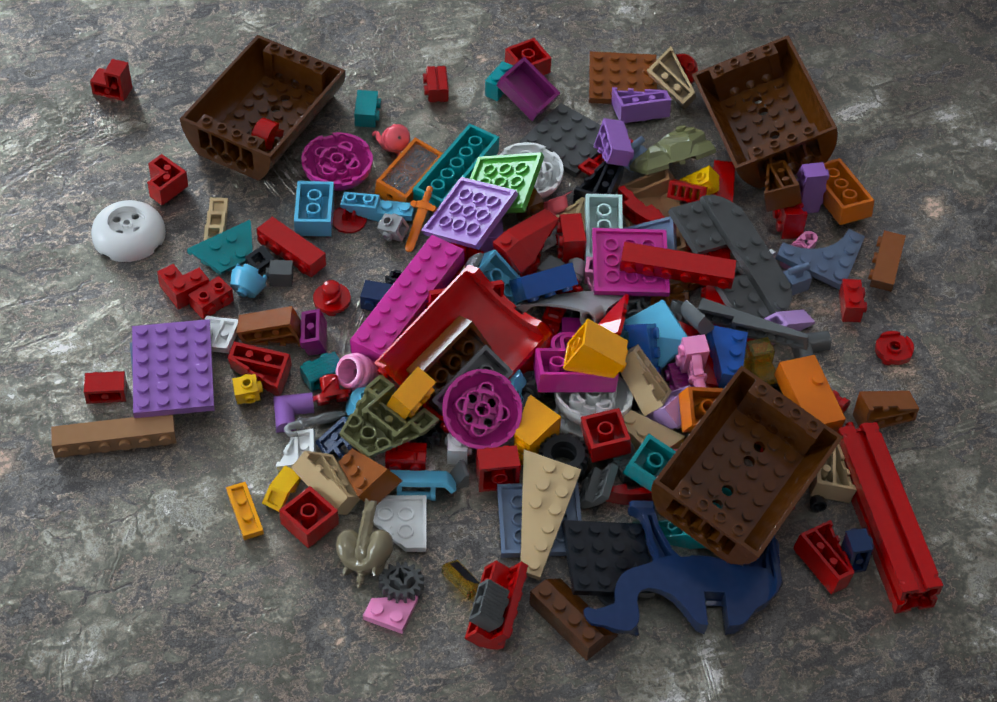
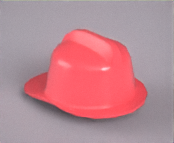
M572 191L544 202V209H547L555 216L563 213L568 207L567 194Z

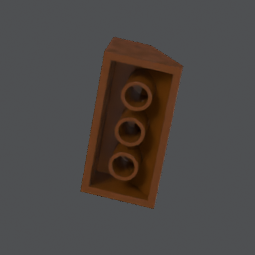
M459 316L406 371L410 375L419 367L434 379L436 383L433 386L435 389L431 396L433 397L481 347L487 345L491 349V346L471 320Z
M561 578L545 579L530 591L529 604L586 661L618 637L616 633L610 632L603 627L590 625L587 622L583 612L585 608L590 606L578 595H573L572 589Z

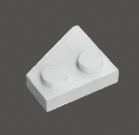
M313 428L294 431L298 433V437H290V442L283 451L284 456L276 464L278 471H281L285 465L291 468L304 451L316 452L315 431Z

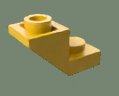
M285 465L269 485L262 504L279 512L285 506L289 494L296 492L301 478L292 468Z

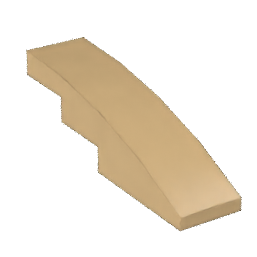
M210 197L204 241L226 231L228 198Z

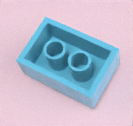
M297 181L294 229L300 236L332 237L335 197L334 182Z

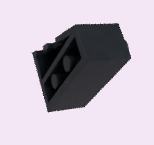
M606 161L602 162L590 177L587 176L584 182L574 189L573 204L581 197L585 198L586 194H616L623 178L624 166L607 164Z

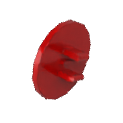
M339 207L333 212V227L342 233L358 232L367 223V218L356 215L354 210L351 213Z

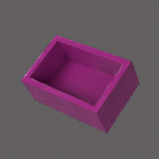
M525 57L501 76L496 85L532 122L553 104L560 95V92Z

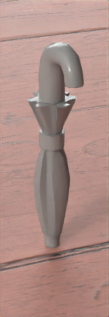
M333 411L322 413L309 419L299 417L297 421L288 423L284 427V431L290 437H298V433L291 430L299 428L304 430L309 425L331 423L348 415L346 411Z

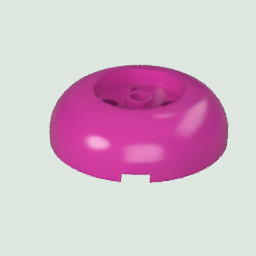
M334 132L333 135L325 137L321 135L310 141L302 152L301 160L303 171L310 181L334 182V191H344L358 186L368 177L373 165V154L369 149V145L363 139L349 133Z
M488 369L471 370L456 378L448 387L442 404L443 419L449 433L459 443L472 449L495 448L511 439L516 429L519 428L522 418L521 398L511 384L512 382L502 374ZM469 395L476 397L475 403L469 402ZM489 399H493L495 402L494 407H490ZM477 408H481L483 410V413L479 414ZM467 414L472 416V422L470 423L465 420V415ZM486 418L492 421L490 427L484 425V420Z

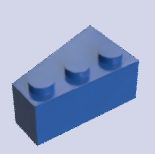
M573 263L509 280L514 301L527 300L528 303L539 300L538 296L545 295V298L556 295L555 291L562 290L563 293L573 290L572 286L578 285Z
M656 323L623 325L624 331H628L629 335L627 348L631 349L638 344L661 375V367L658 366L660 348L657 347L659 328L656 327Z
M714 325V329L707 334L706 340L709 344L710 357L714 364L713 369L719 388H725L738 369L744 365L748 332Z

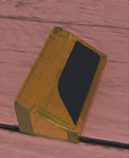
M458 560L442 565V574L468 600L476 596L480 582Z

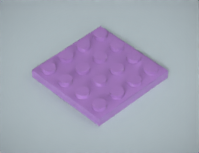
M461 177L421 231L429 237L434 235L445 241L479 250L518 197V193L513 189Z

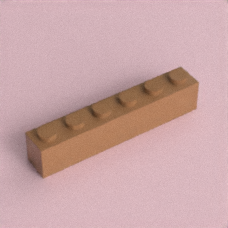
M173 415L142 418L130 417L51 427L52 449L55 458L99 452L106 453L141 447L148 448L158 445L166 446L176 443Z

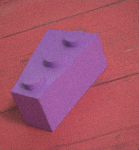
M612 87L611 105L620 121L630 123L670 117L671 98L667 90L645 89L644 92L634 91V88H628V91L617 90V87Z
M823 162L802 164L797 173L798 179H796L800 185L801 200L804 204L802 210L807 211V213L819 212L820 206L823 204V194L826 192V182L829 180V171L825 169Z

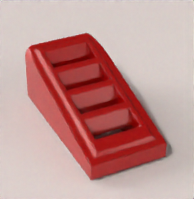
M673 179L669 182L667 198L691 203L705 196L708 187ZM683 187H685L684 196L682 195ZM690 188H693L692 196L689 197ZM697 189L700 190L699 199H696Z

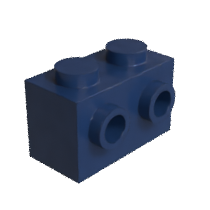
M866 528L850 529L845 532L841 548L842 551L846 552L854 572H864L874 550L873 539L868 535Z

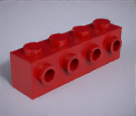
M273 216L257 228L258 242L268 247L275 255H279L285 260L293 261V266L298 268L301 273L313 277L326 266L325 252Z

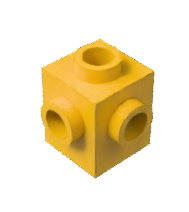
M245 374L241 377L232 378L237 404H251L261 400L260 393L263 392L262 382L257 381L256 374Z

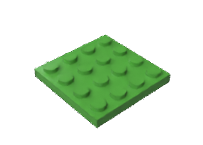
M542 152L478 157L470 179L516 190L518 197L506 213H522L526 211L544 160V155Z

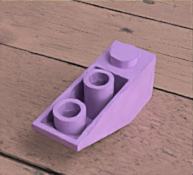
M804 309L780 311L764 318L797 331L815 324V321ZM767 342L770 346H772V345L775 344V343Z

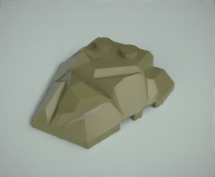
M682 125L676 127L675 131L668 133L659 142L649 147L631 163L629 168L630 171L649 175L669 169L670 163L682 165L686 164L685 160L694 158L699 160L716 153V148L710 140H706L703 130L695 129V127L688 128Z
M380 374L366 386L364 395L356 403V409L353 414L349 415L339 436L363 455L373 458L426 434L439 422V419L423 408L412 419L408 417L404 420L386 406L391 396L395 393V385Z

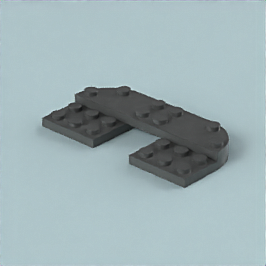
M705 195L698 201L670 208L668 211L670 217L693 253L705 254L729 247L745 274L734 277L731 289L715 287L726 306L763 319L776 312L788 309L792 300L791 285L740 206L717 195Z

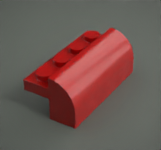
M496 560L484 567L480 583L490 579L510 591L507 597L509 603L503 612L504 622L501 627L491 632H486L483 628L469 622L465 635L466 640L487 649L499 650L504 648L506 640L513 633V622L518 614V603L522 598L523 584L527 579V564L521 561L509 568Z

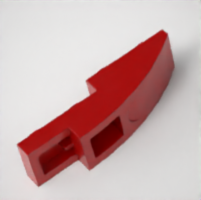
M624 185L618 188V194H622V214L633 224L637 225L665 218L661 211L652 204L645 207V204L639 201L633 192Z

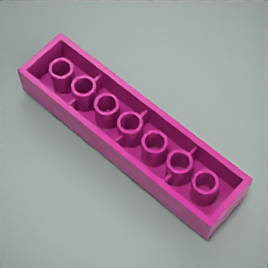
M431 235L350 339L351 353L364 354L375 362L426 309L429 290L443 289L448 286L455 274L464 265V249Z

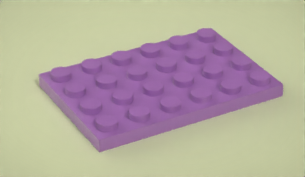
M210 319L132 326L134 418L215 411Z

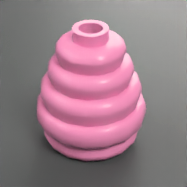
M360 353L343 356L336 367L339 384L346 389H351V391L367 386L379 376L378 368L369 357Z

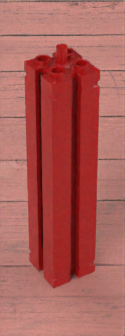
M847 422L846 426L839 428L837 433L843 436L839 444L845 457L846 468L851 473L850 479L857 489L851 502L861 528H866L868 535L873 539L874 550L872 557L889 601L892 603L894 614L911 611L914 607H917L918 610L932 608L937 602V595L940 594L943 583L941 578L938 577L939 573L882 433L879 432V426L877 422L863 423L855 429L853 422Z

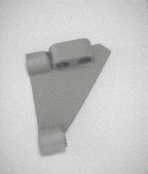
M594 291L563 293L547 298L541 297L539 300L530 303L523 301L516 305L515 310L519 313L522 311V313L526 312L532 315L535 306L565 308L579 311L582 325L587 319L599 323L624 295H594Z

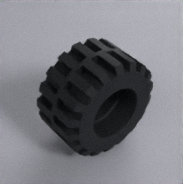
M559 433V435H551V438L547 437L541 443L539 455L553 460L559 457L568 458L571 462L565 464L581 469L578 483L579 480L582 481L584 479V475L587 473L589 450L588 447H585V442L580 441L579 437H572L570 433L568 435Z

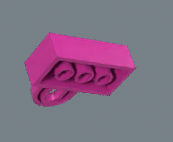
M575 332L558 333L552 338L550 348L535 349L533 369L538 392H616L619 373L615 378L563 369L566 353L564 343H568Z

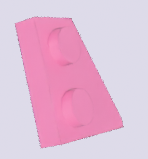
M415 596L414 601L408 598L407 603H404L403 600L396 603L394 598L389 601L388 597L371 598L363 614V620L403 634L417 605L418 596Z

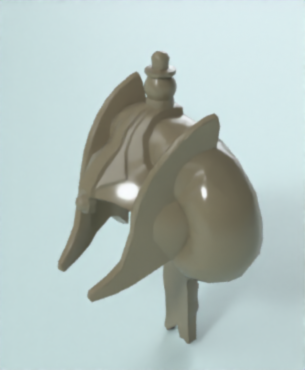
M367 498L365 499V506L362 511L361 524L358 529L359 534L354 530L347 529L342 531L336 540L337 555L344 565L342 575L345 576L354 571L357 572V588L362 587L365 576L373 573V576H377L383 571L394 547L392 536L387 531L376 530L372 533L377 501H369Z

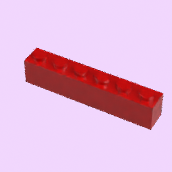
M624 242L619 270L626 273H638L645 276L679 280L685 283L691 282L703 286L709 285L721 289H731L735 276L736 260Z

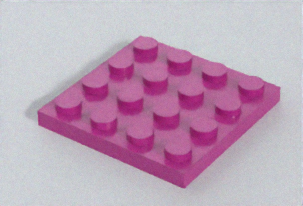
M592 228L594 295L628 294L629 296L669 297V279L645 276L638 273H626L619 270L624 242L667 249L666 230Z

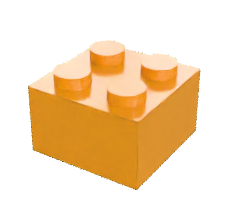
M417 367L391 396L386 406L404 420L408 417L412 419L419 411V408L432 396V393L435 391L433 386L436 381L421 368Z

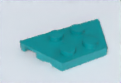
M247 220L187 248V253L200 259L201 263L211 267L219 275L234 269L237 263L239 265L246 263L245 256L253 252L251 221Z

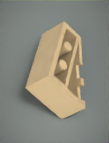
M840 444L837 445L811 482L810 496L820 495L824 499L846 503L851 502L857 489L850 479L851 473L846 468L845 457Z
M304 451L291 467L308 487L311 486L338 510L340 515H348L360 501L333 454Z

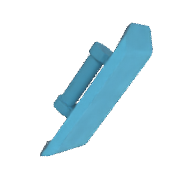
M390 470L403 480L397 486V495H426V499L435 501L436 487L445 488L451 494L456 491V482L447 471ZM402 487H431L430 491H402Z

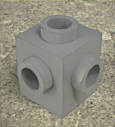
M384 213L377 229L385 240L402 242L409 229V225L398 214Z

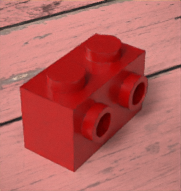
M219 276L188 294L190 307L203 320L206 316L214 315L218 310L234 301L232 288Z
M842 279L839 290L842 322H861L863 313L867 311V302L864 301L865 287H862L860 279Z

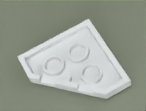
M387 495L376 506L373 519L374 525L379 530H385L390 533L393 542L405 552H426V495Z

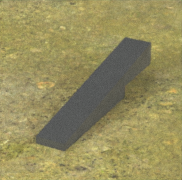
M702 298L698 310L712 324L748 332L747 338L808 350L809 334Z

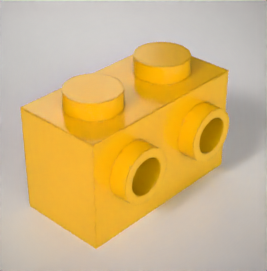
M710 165L680 179L681 181L708 187L706 195H712L719 191V175ZM683 187V190H682V195H683V196H684V192H685V187ZM690 188L689 197L692 196L693 188ZM698 189L696 199H699L700 190Z

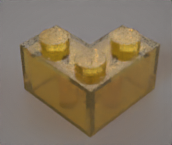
M768 337L747 341L743 367L771 385L777 383V380L774 376L776 369L773 365L775 350Z

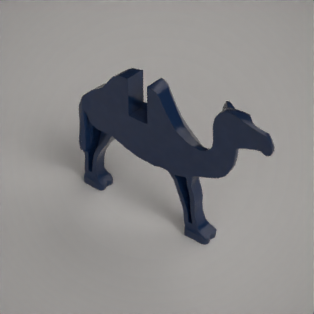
M630 501L628 515L641 522L645 531L647 547L652 556V562L631 568L621 574L615 587L614 604L597 609L587 607L584 609L583 614L590 625L603 627L616 634L639 636L638 623L640 615L637 598L641 592L650 591L672 601L691 626L702 634H705L708 627L706 606H721L725 635L735 634L744 628L752 615L769 605L783 585L779 542L774 535L756 561L744 564L743 566L730 564L720 558L691 555L680 557L672 549L659 526L657 514L654 510V502Z

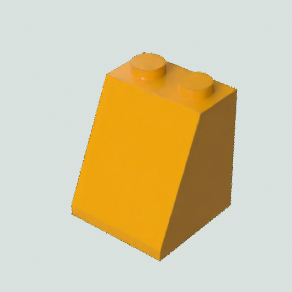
M587 319L567 343L563 369L615 378L619 372L622 373L626 368L627 362L625 360L628 354V340Z
M532 395L526 401L519 428L516 429L514 434V446L517 445L521 465H523L524 449L538 454L541 443L547 437L551 438V435H559L561 416Z

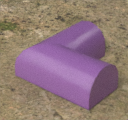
M312 392L273 397L276 433L285 432L284 427L288 423L295 421V415L314 413Z

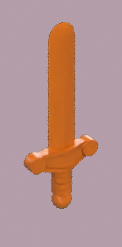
M432 186L426 188L422 200H413L410 203L413 208L418 209L405 245L407 252H411L415 248L427 211L435 212L437 210L435 205L429 203L433 192Z

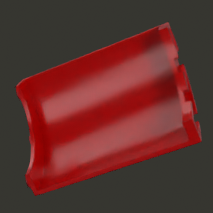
M468 265L374 364L378 368V374L387 378L398 389L410 376L406 369L459 316H462L475 324L491 346V350L514 372L508 378L510 379L533 355L535 349L539 348L547 340L551 333L542 321L526 312L523 314L515 310L516 305L504 295L500 297L493 290L495 286L483 274L480 268ZM430 397L419 409L425 408L439 419L438 424L440 428L448 434L449 431L446 428L443 416L438 414L428 404L432 399Z

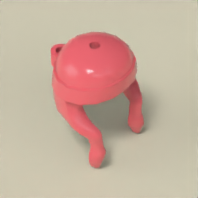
M391 125L384 130L382 136L379 131H373L372 136L376 135V140L382 149L386 152L396 153L397 156L410 143V133L403 125Z

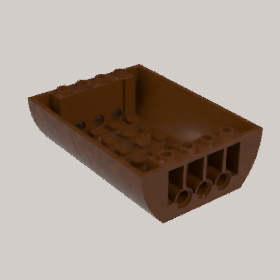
M257 35L180 118L183 132L198 155L255 180H260L271 170L339 91L344 83L346 70ZM261 118H267L279 123V129L284 130L282 137H275L271 150H266L265 139L251 135L254 126Z
M789 35L692 74L740 178L747 184L760 189L765 187L767 164L785 160L792 173L796 175L802 164L826 163L831 157L838 139L837 127ZM775 135L779 136L776 139H772V137Z
M741 366L654 480L651 488L654 505L660 515L727 563L739 565L752 563L760 557L843 436ZM754 445H760L763 448V452H757L754 449ZM743 459H749L753 466H746ZM722 488H728L732 495H724ZM713 502L718 503L721 509L714 505Z

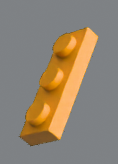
M246 481L226 487L243 539L247 540L264 535Z

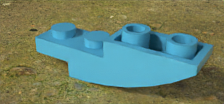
M344 192L340 204L341 208L351 213L354 210L356 215L377 222L382 219L384 213L398 214L405 221H412L416 210L409 202L380 200V196L376 194Z

